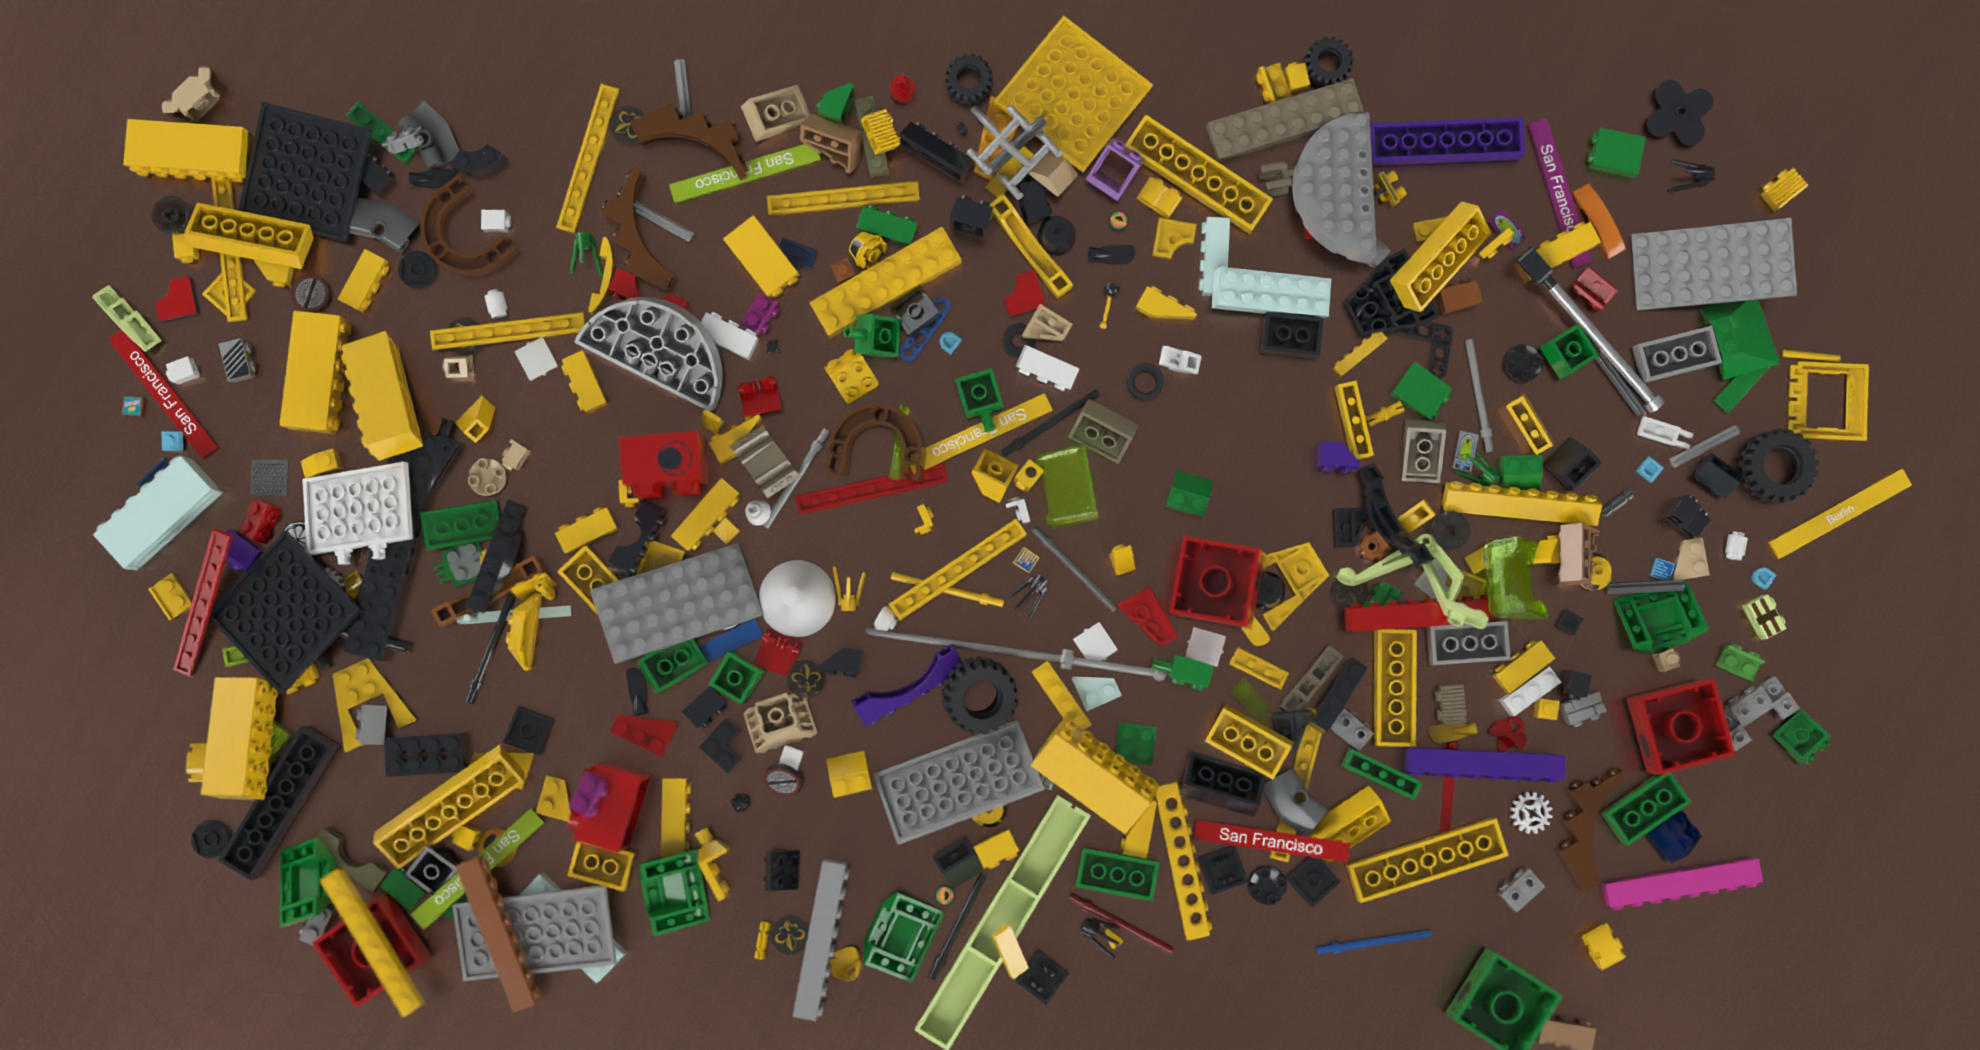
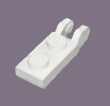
M1645 416L1642 417L1637 432L1638 436L1687 450L1690 448V445L1677 441L1678 436L1693 438V433Z

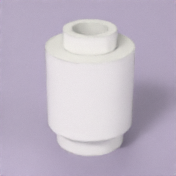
M499 289L488 291V294L484 297L488 313L492 319L506 316L508 309L504 293L499 292Z
M1733 532L1732 535H1728L1725 549L1726 558L1742 561V556H1745L1748 540L1747 537H1744V533Z

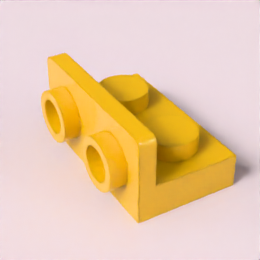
M1280 63L1265 68L1263 66L1259 67L1256 78L1258 84L1263 86L1264 91L1262 94L1265 102L1270 104L1292 97Z

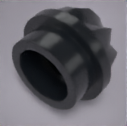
M736 794L730 800L736 813H743L750 807V798L747 795Z

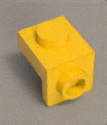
M924 504L917 507L924 525L914 529L916 534L920 532L921 535L931 531L930 527H933V523L930 518L934 517L930 507L925 508Z

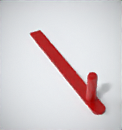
M1458 740L1447 742L1446 749L1458 750ZM1444 773L1439 834L1451 829L1455 778L1446 777V773Z

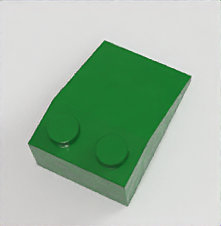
M694 639L653 651L636 662L656 695L708 664Z

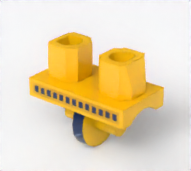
M1394 170L1386 173L1383 171L1376 177L1379 184L1373 186L1376 190L1374 199L1379 197L1382 203L1388 199L1391 206L1394 207L1407 195L1403 186L1395 190L1393 189L1391 183L1398 180Z

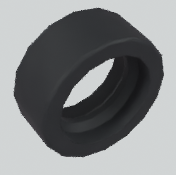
M1139 364L1129 373L1127 380L1128 389L1137 399L1151 400L1158 396L1163 389V374L1153 364ZM1141 371H1150L1157 379L1155 389L1149 393L1140 392L1135 386V376Z

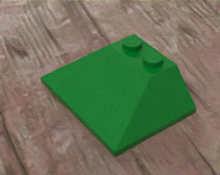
M1758 299L1716 303L1700 308L1705 326L1713 327L1722 363L1718 365L1723 380L1780 364Z
M1687 579L1684 580L1685 588L1683 591L1633 593L1613 599L1635 650L1654 653L1689 643L1709 629Z
M313 838L280 850V927H286L319 916L332 902L320 880L336 871L335 859L319 838Z
M697 848L639 864V879L644 906L653 936L710 921L701 868L698 865Z
M896 892L880 904L866 934L863 963L913 983L945 912Z

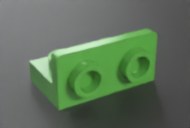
M1731 643V645L1723 646L1715 667L1753 682L1760 664H1764V660L1760 659L1759 654L1751 651L1746 653L1742 651L1741 646Z

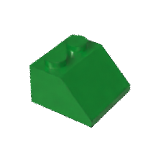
M847 83L825 93L824 97L819 99L816 107L819 116L843 124L855 95L854 84Z
M1542 455L1500 457V487H1517L1520 490L1536 489L1540 491L1543 476Z
M1176 470L1165 507L1200 518L1204 517L1213 481Z

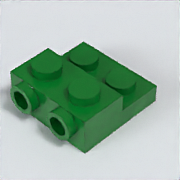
M1802 709L1773 734V737L1801 765L1805 762L1807 764L1812 762L1816 757L1814 753L1819 749L1821 751L1825 750L1830 744L1828 740H1830L1831 736Z

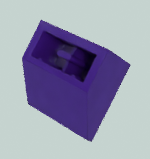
M1322 441L1317 445L1316 468H1321L1322 472H1333L1335 469H1340L1341 473H1352V471L1360 467V462L1343 443Z
M228 529L226 532L233 535L226 558L230 561L228 564L235 570L245 571L264 551L238 533V531Z

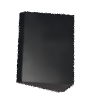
M427 845L405 873V876L433 895L457 872L455 866L458 864L449 849Z

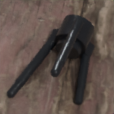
M1672 160L1671 162L1674 164L1697 168H1686L1685 172L1695 173V177L1699 181L1669 188L1667 191L1673 192L1695 186H1706L1707 182L1714 180L1715 169L1711 166Z
M1038 573L1035 577L1031 576L1025 583L1010 593L1012 597L1028 585L1031 588L1015 609L1019 610L1034 592L1039 593L1028 615V618H1031L1043 594L1048 590L1046 586L1049 582Z
M1094 917L1092 920L1087 918L1081 930L1085 934L1084 937L1093 942L1111 959L1115 960L1116 957L1093 937L1098 935L1115 945H1119L1118 941L1100 932V926L1098 925L1118 930L1121 928Z

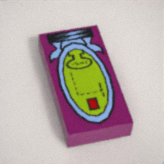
M1500 209L1487 222L1498 235L1508 227L1513 231L1514 234L1511 235L1513 239L1507 244L1512 250L1527 237L1524 231L1503 209Z

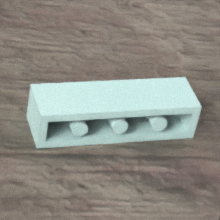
M1207 217L1205 222H1202L1201 233L1205 234L1204 241H1201V252L1204 253V260H1200V271H1203V279H1199V290H1202V296L1213 295L1214 270L1219 267H1228L1230 218Z

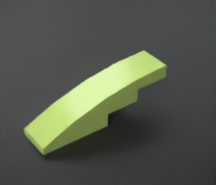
M110 285L93 295L92 298L105 313L145 352L161 342V339L138 311H134L124 298H120Z

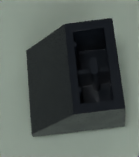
M1570 437L1543 464L1571 491L1575 490L1603 462L1589 448Z
M842 648L820 664V668L824 669V673L836 674L837 671H841L843 676L855 677L856 674L861 673L864 651Z
M966 836L932 856L952 889L985 870Z

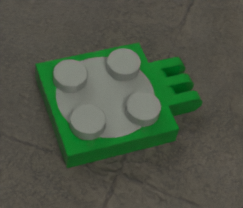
M480 542L458 545L441 552L444 561L433 566L434 570L442 567V571L436 573L437 577L445 575V578L439 580L440 584L452 580L455 588H458L476 580L481 567L480 555L483 551Z

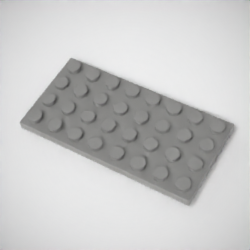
M1791 218L1631 234L1637 311L1797 296Z
M738 543L590 590L614 664L763 616Z
M1018 720L1007 723L1005 726H999V730L995 732L991 729L989 734L983 735L981 733L873 774L898 845L1044 790L1038 771L1031 767L1033 758Z
M606 885L502 897L504 909L511 918L513 932H516L518 935L519 947L525 953L527 967L531 969L533 974L615 965L617 963ZM465 901L452 904L463 981L498 978L499 975L470 902Z

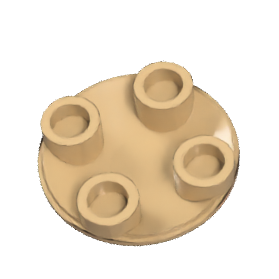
M492 458L478 459L471 466L468 473L470 487L482 496H491L501 491L507 479L504 466Z

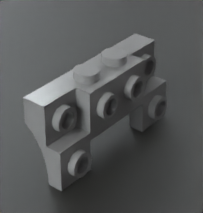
M1771 676L1756 687L1751 686L1747 688L1743 696L1732 698L1728 701L1729 705L1723 708L1735 751L1752 741L1743 727L1770 709L1774 708L1781 719H1785L1800 709L1790 693L1785 691L1776 676Z

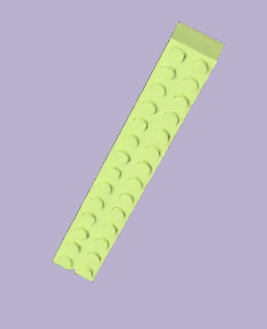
M1058 794L915 1026V1031L946 1050H949L1003 961L992 938V934L1005 924H1008L1015 938H1017L1091 816L1077 806L1071 808L1073 804Z

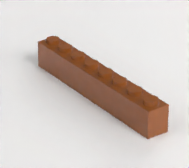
M482 854L461 862L455 866L513 1013L536 1005L540 1001V991L538 987H535L532 980L533 973L527 967L524 951L519 947L518 935L516 932H513L511 927V918L506 913L504 900L496 889V880L490 874L488 860L484 859Z

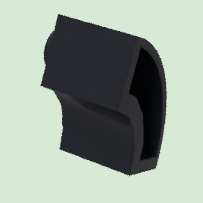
M486 143L481 149L474 152H466L460 149L450 163V166L462 174L478 176L496 170L507 158L503 153Z

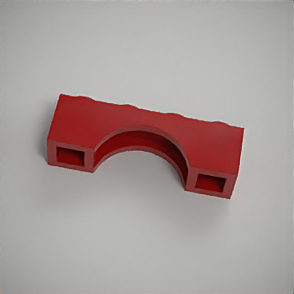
M618 268L608 287L612 292L611 295L619 300H622V298L643 297L638 290V279L634 275ZM668 293L665 297L661 298L662 300L679 305L685 310L689 305L687 300L672 293Z

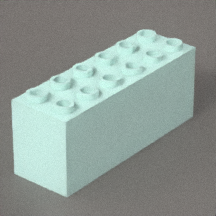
M184 456L174 457L165 470L162 469L155 474L153 481L144 484L136 496L130 497L125 502L126 505L122 509L114 511L111 514L112 518L101 523L96 528L97 531L93 534L94 537L124 569L138 571L223 493L193 459Z

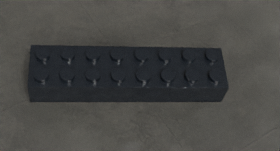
M300 726L266 781L267 791L264 800H255L218 861L250 881L258 879L340 745L308 726Z

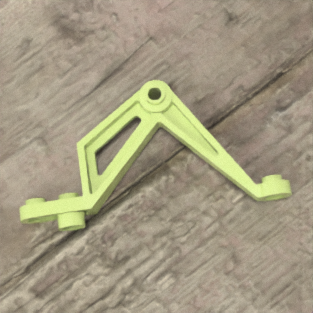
M1429 534L1420 535L1415 540L1420 544L1425 543L1433 558L1438 561L1453 581L1447 592L1433 562L1423 565L1444 615L1448 616V622L1458 627L1466 623L1477 628H1485L1489 620L1485 612L1468 608L1463 603H1455L1463 585L1464 575L1435 541L1433 536ZM1397 550L1358 575L1351 568H1341L1337 574V579L1345 585L1356 586L1410 565L1413 562L1408 554L1402 555Z

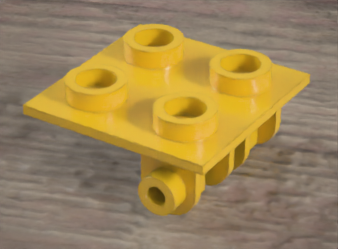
M545 572L534 575L528 581L518 582L510 590L521 601L530 598L535 593H540L545 599L552 600L556 595L553 587L557 586V584Z

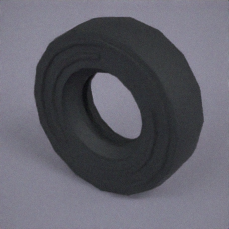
M1015 323L1005 330L1002 342L1003 347L1010 355L1020 357L1024 346L1016 347L1012 343V337L1016 333H1023L1027 324ZM1027 338L1025 345L1035 348L1037 340Z

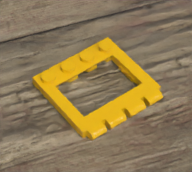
M1799 361L1797 365H1790L1789 379H1796V382H1789V398H1796V401H1789L1788 417H1795V420H1788V429L1793 430L1794 434L1800 433L1804 435L1803 439L1867 441L1869 364ZM1808 372L1837 375L1847 374L1845 430L1822 427L1817 429L1806 428Z

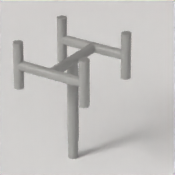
M1013 105L1008 106L1007 111L1014 119L1002 132L977 106L972 107L971 111L995 139L980 155L973 148L968 149L967 154L986 175H989L992 169L985 161L999 146L1003 147L1021 162L1024 167L1011 181L1004 173L999 174L998 179L1017 200L1021 199L1023 194L1017 189L1016 185L1049 150L1056 157H1060L1062 151L1043 131H1040L1037 137L1044 145L1029 160L1007 138L1019 124L1027 132L1032 129V125Z

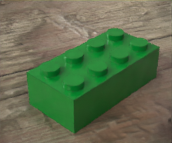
M1671 772L1662 775L1655 774L1600 813L1621 844L1629 846L1690 804L1691 800Z
M1082 847L1075 886L1153 901L1159 862Z

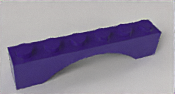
M953 644L935 653L926 671L909 685L889 692L868 691L852 700L853 706L865 726L874 724L882 716L892 714L896 708L908 705L914 698L927 694L935 686L943 685L944 680L950 677L948 675L951 669L955 671L957 669L956 664L961 662L963 665V662Z

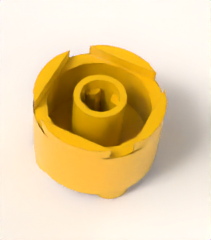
M190 743L189 747L193 748L192 752L187 753L186 771L187 774H191V778L188 781L202 782L207 743Z
M1607 923L1581 936L1584 945H1589L1588 949L1591 958L1601 970L1625 958L1621 950L1623 947L1618 938L1614 939L1612 937V930Z

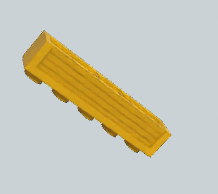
M1384 333L1370 334L1372 337L1369 339L1365 338L1362 341V345H1357L1352 349L1353 352L1351 354L1348 352L1343 356L1344 359L1342 361L1338 360L1334 364L1333 370L1339 377L1343 376L1388 339Z

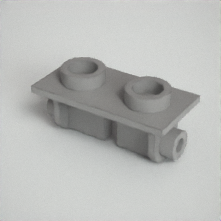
M409 127L400 134L394 132L386 137L387 140L382 146L388 145V151L393 154L405 151L407 147L411 149L420 146L424 141L423 137L418 134L421 127L415 129Z

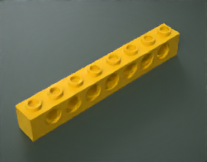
M1177 782L1159 785L1155 798L1185 938L1188 941L1210 936L1209 931L1212 930L1210 919H1206L1205 911H1208L1206 899L1202 900L1201 892H1204L1202 880L1198 881L1197 877L1200 869L1198 861L1194 862L1193 858L1196 850L1194 842L1190 843L1189 835H1192L1190 824H1186L1185 816H1188L1186 805H1182L1180 797L1183 796L1179 795L1181 785L1178 786ZM1174 798L1176 806L1168 808L1166 806L1167 799ZM1173 817H1179L1180 825L1178 827L1170 825V820ZM1177 836L1184 837V844L1182 846L1174 844ZM1180 856H1188L1189 860L1186 865L1178 863ZM1184 875H1192L1193 880L1190 884L1183 883L1182 878ZM1194 893L1197 899L1194 903L1190 904L1186 898L1189 894ZM1195 912L1201 915V919L1196 923L1191 921V915Z

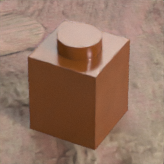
M848 258L830 265L838 285L856 276Z

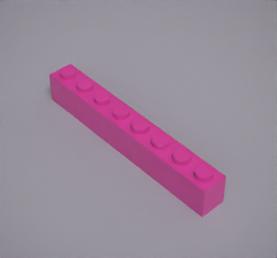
M1752 857L1603 882L1601 884L1605 906L1612 907V910L1624 909V905L1631 904V907H1638L1647 901H1650V904L1661 903L1662 899L1665 898L1679 900L1683 895L1697 897L1700 896L1701 892L1715 894L1719 893V889L1726 888V891L1738 890V886L1745 885V888L1756 887L1757 883L1763 882L1759 859Z

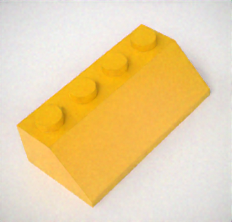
M1367 786L1333 810L1328 811L1309 834V837L1349 842L1351 849L1392 821L1381 799L1370 786ZM1324 859L1327 864L1330 863L1331 861H1333V860Z

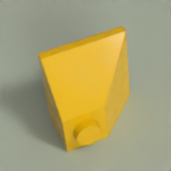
M985 448L971 473L982 494L1000 503L1019 465Z

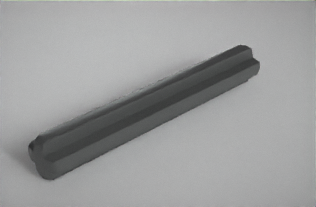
M1041 116L1031 124L1032 129L1029 132L1024 130L1011 142L1018 151L1047 125V122ZM1005 149L988 164L992 169L990 174L997 172L1013 156Z
M1599 351V356L1595 360L1636 416L1645 413L1646 408L1607 357Z
M1682 579L1609 583L1606 588L1608 594L1683 591L1685 583Z

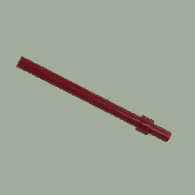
M1073 893L1070 894L1068 900L1081 906V909L1084 911H1090L1170 955L1172 954L1174 947L1097 907L1089 899L1086 898L1084 900Z

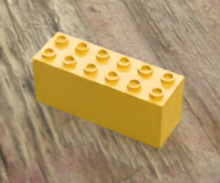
M127 119L123 165L130 168V171L136 172L139 176L156 174L155 176L167 178L168 175H175V178L186 179L187 176H192L196 180H205L206 177H213L214 181L224 182L225 178H230L232 182L243 183L247 173L254 135L243 127Z
M301 311L293 312L279 426L290 430L336 434V430H339L340 419H338V414L342 409L340 397L341 392L345 388L343 373L347 370L346 365L342 361L341 354L343 353L342 345L348 344V335L352 331L349 320L339 315Z
M384 331L342 345L343 353L341 358L347 367L345 375L351 383L349 391L355 399L353 408L359 416L357 424L360 431L363 432L361 437L363 446L368 448L370 454L374 455L379 461L422 447L423 443L399 348L388 333Z
M215 678L201 795L220 799L264 800L267 791L266 780L269 772L268 763L269 755L271 754L273 720L276 713L275 702L278 692L268 681L258 678Z
M1067 717L1063 718L1043 743L1031 764V767L1124 834L1130 830L1151 805L1159 787V784L1153 778L1142 773L1138 767L1131 765L1123 756L1113 752L1105 743L1098 741L1090 732L1083 730L1076 722L1069 720Z

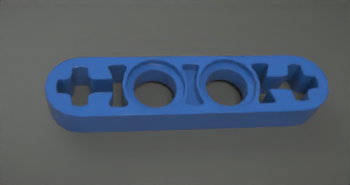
M940 297L933 302L937 309V303L942 304L944 302L946 310H940L941 318L936 319V324L933 327L926 326L920 331L925 335L924 341L918 343L914 340V336L912 338L909 336L900 349V356L904 361L911 362L916 359L948 314L950 303L946 298ZM912 341V343L918 346L919 348L917 350L914 347L912 350L913 356H908L906 358L904 350H909L912 345L908 343Z

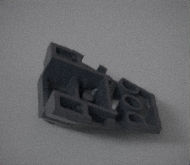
M1405 248L1387 257L1383 264L1376 271H1373L1370 277L1344 301L1361 335L1422 326L1440 317L1432 300L1421 312L1405 308L1391 284V278L1410 259Z

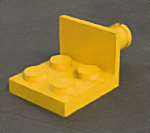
M708 827L694 834L701 846L698 850V865L716 898L720 901L729 895L730 887L725 879L722 881L719 876L721 871L716 862L712 863L711 860L726 853L731 847L719 839L715 840Z

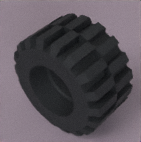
M1331 36L1330 39L1323 37L1322 40L1318 39L1310 46L1303 63L1306 65L1308 77L1312 79L1311 83L1313 85L1315 82L1318 83L1317 87L1319 88L1345 81L1350 74L1354 57H1351L1353 54L1352 50L1348 51L1349 45L1347 43L1345 45L1342 44V39L1336 41V37ZM1323 54L1334 56L1338 61L1339 68L1331 72L1325 71L1320 67L1318 57Z
M967 53L962 54L963 57L957 56L954 62L951 61L949 63V67L946 69L945 83L948 94L953 96L954 101L959 100V103L962 105L965 102L968 106H972L973 102L979 104L981 99L984 101L986 95L990 94L993 85V74L991 66L989 67L986 60L983 61L981 56L975 57L973 53L967 56ZM965 71H974L980 76V83L974 88H964L958 83L959 75Z

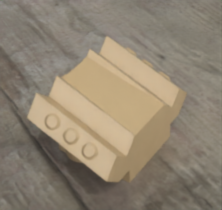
M199 67L198 75L189 76L172 92V100L163 101V113L181 111L191 121H198L221 98L211 86V67Z
M784 693L755 703L754 707L748 708L743 713L755 753H765L769 749H778L783 745L799 742L803 738H812L817 733L805 693H794L791 695Z

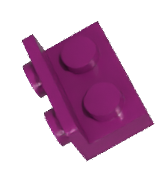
M759 292L740 325L755 332L758 336H761L762 333L765 334L770 327V319L772 317L775 318L780 311L778 307L780 305L779 302Z
M586 771L568 807L585 815L584 817L590 818L592 815L595 816L600 807L598 804L600 798H604L609 790L607 786L609 781Z

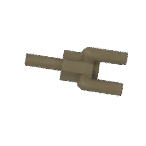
M1286 161L1262 165V173L1257 175L1259 182L1276 178V181L1267 182L1268 190L1263 192L1270 197L1288 194L1289 186L1293 184V174L1296 166L1288 167Z

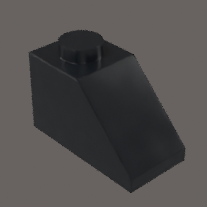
M1564 670L1563 693L1569 694L1568 698L1580 700L1581 697L1587 698L1592 675L1573 670Z

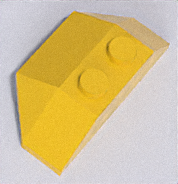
M535 593L516 607L513 613L509 615L508 623L511 625L510 632H507L506 644H508V649L524 670H531L542 600V595Z

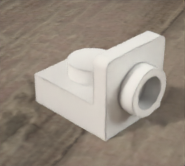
M1020 497L1009 499L1006 508L1018 506L1019 509L1015 510L1018 521L1022 520L1023 524L1029 523L1030 518L1025 500H1020Z

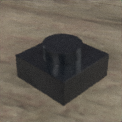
M1565 609L1556 626L1571 635H1575L1584 618Z

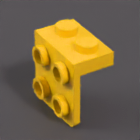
M855 348L847 350L843 356L831 360L824 367L847 404L852 403L876 388L879 384L863 356L854 353Z

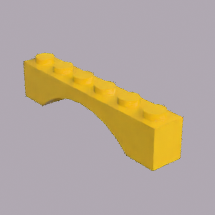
M1002 194L990 203V206L993 207L994 218L1058 300L1073 288L1072 282L1042 248L1007 197Z

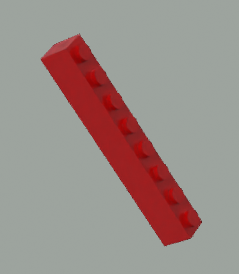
M1491 594L1480 595V599H1473V596H1461L1462 600H1455V603H1463L1468 608L1485 612L1489 619L1488 622H1500L1499 598H1492ZM1426 598L1425 602L1419 603L1418 599L1406 600L1407 603L1400 604V601H1388V605H1381V602H1370V606H1363V603H1352L1351 607H1345L1346 631L1350 632L1452 624L1448 622V616L1444 615L1437 598Z

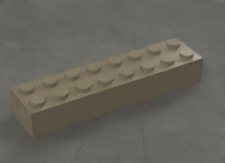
M1351 78L1208 122L1206 130L1215 159L1220 163L1315 134L1322 126L1336 118L1364 112L1354 79Z

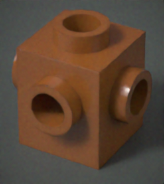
M1377 531L1373 535L1370 533L1362 539L1363 543L1360 544V547L1363 549L1361 551L1362 555L1367 560L1371 559L1375 562L1383 560L1388 555L1387 552L1393 548Z

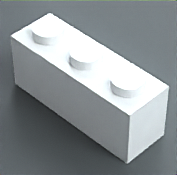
M706 312L701 323L707 329L715 344L750 360L759 342L758 337H755L756 333L749 329L745 331L739 329L740 325L731 320L728 323L721 320L722 316L712 312L709 314Z
M1024 345L1016 367L1020 368V373L1030 376V373L1037 375V380L1046 384L1048 381L1055 383L1054 387L1062 391L1065 388L1071 389L1079 371V368L1027 345Z
M1544 667L1512 693L1506 694L1498 701L1509 716H1516L1559 685L1561 681L1551 667Z

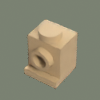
M473 356L446 357L442 364L446 378H461L473 375Z
M511 439L509 443L512 446H508L503 452L502 456L504 458L501 464L510 471L513 468L519 470L531 452Z
M1673 648L1652 654L1659 672H1667L1680 667V657Z

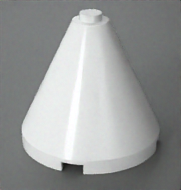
M802 560L787 561L773 568L763 580L759 591V604L766 622L777 632L791 637L809 636L821 630L832 617L836 603L835 588L827 573L817 565Z

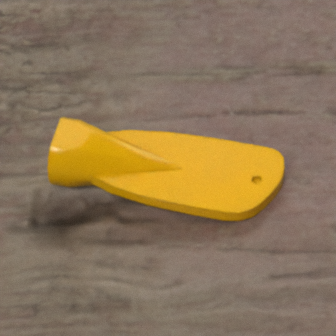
M1255 617L1252 629L1242 628L1253 645L1261 646L1270 641L1269 635Z
M1476 722L1469 724H1442L1428 728V734L1435 743L1456 741L1467 736H1478Z

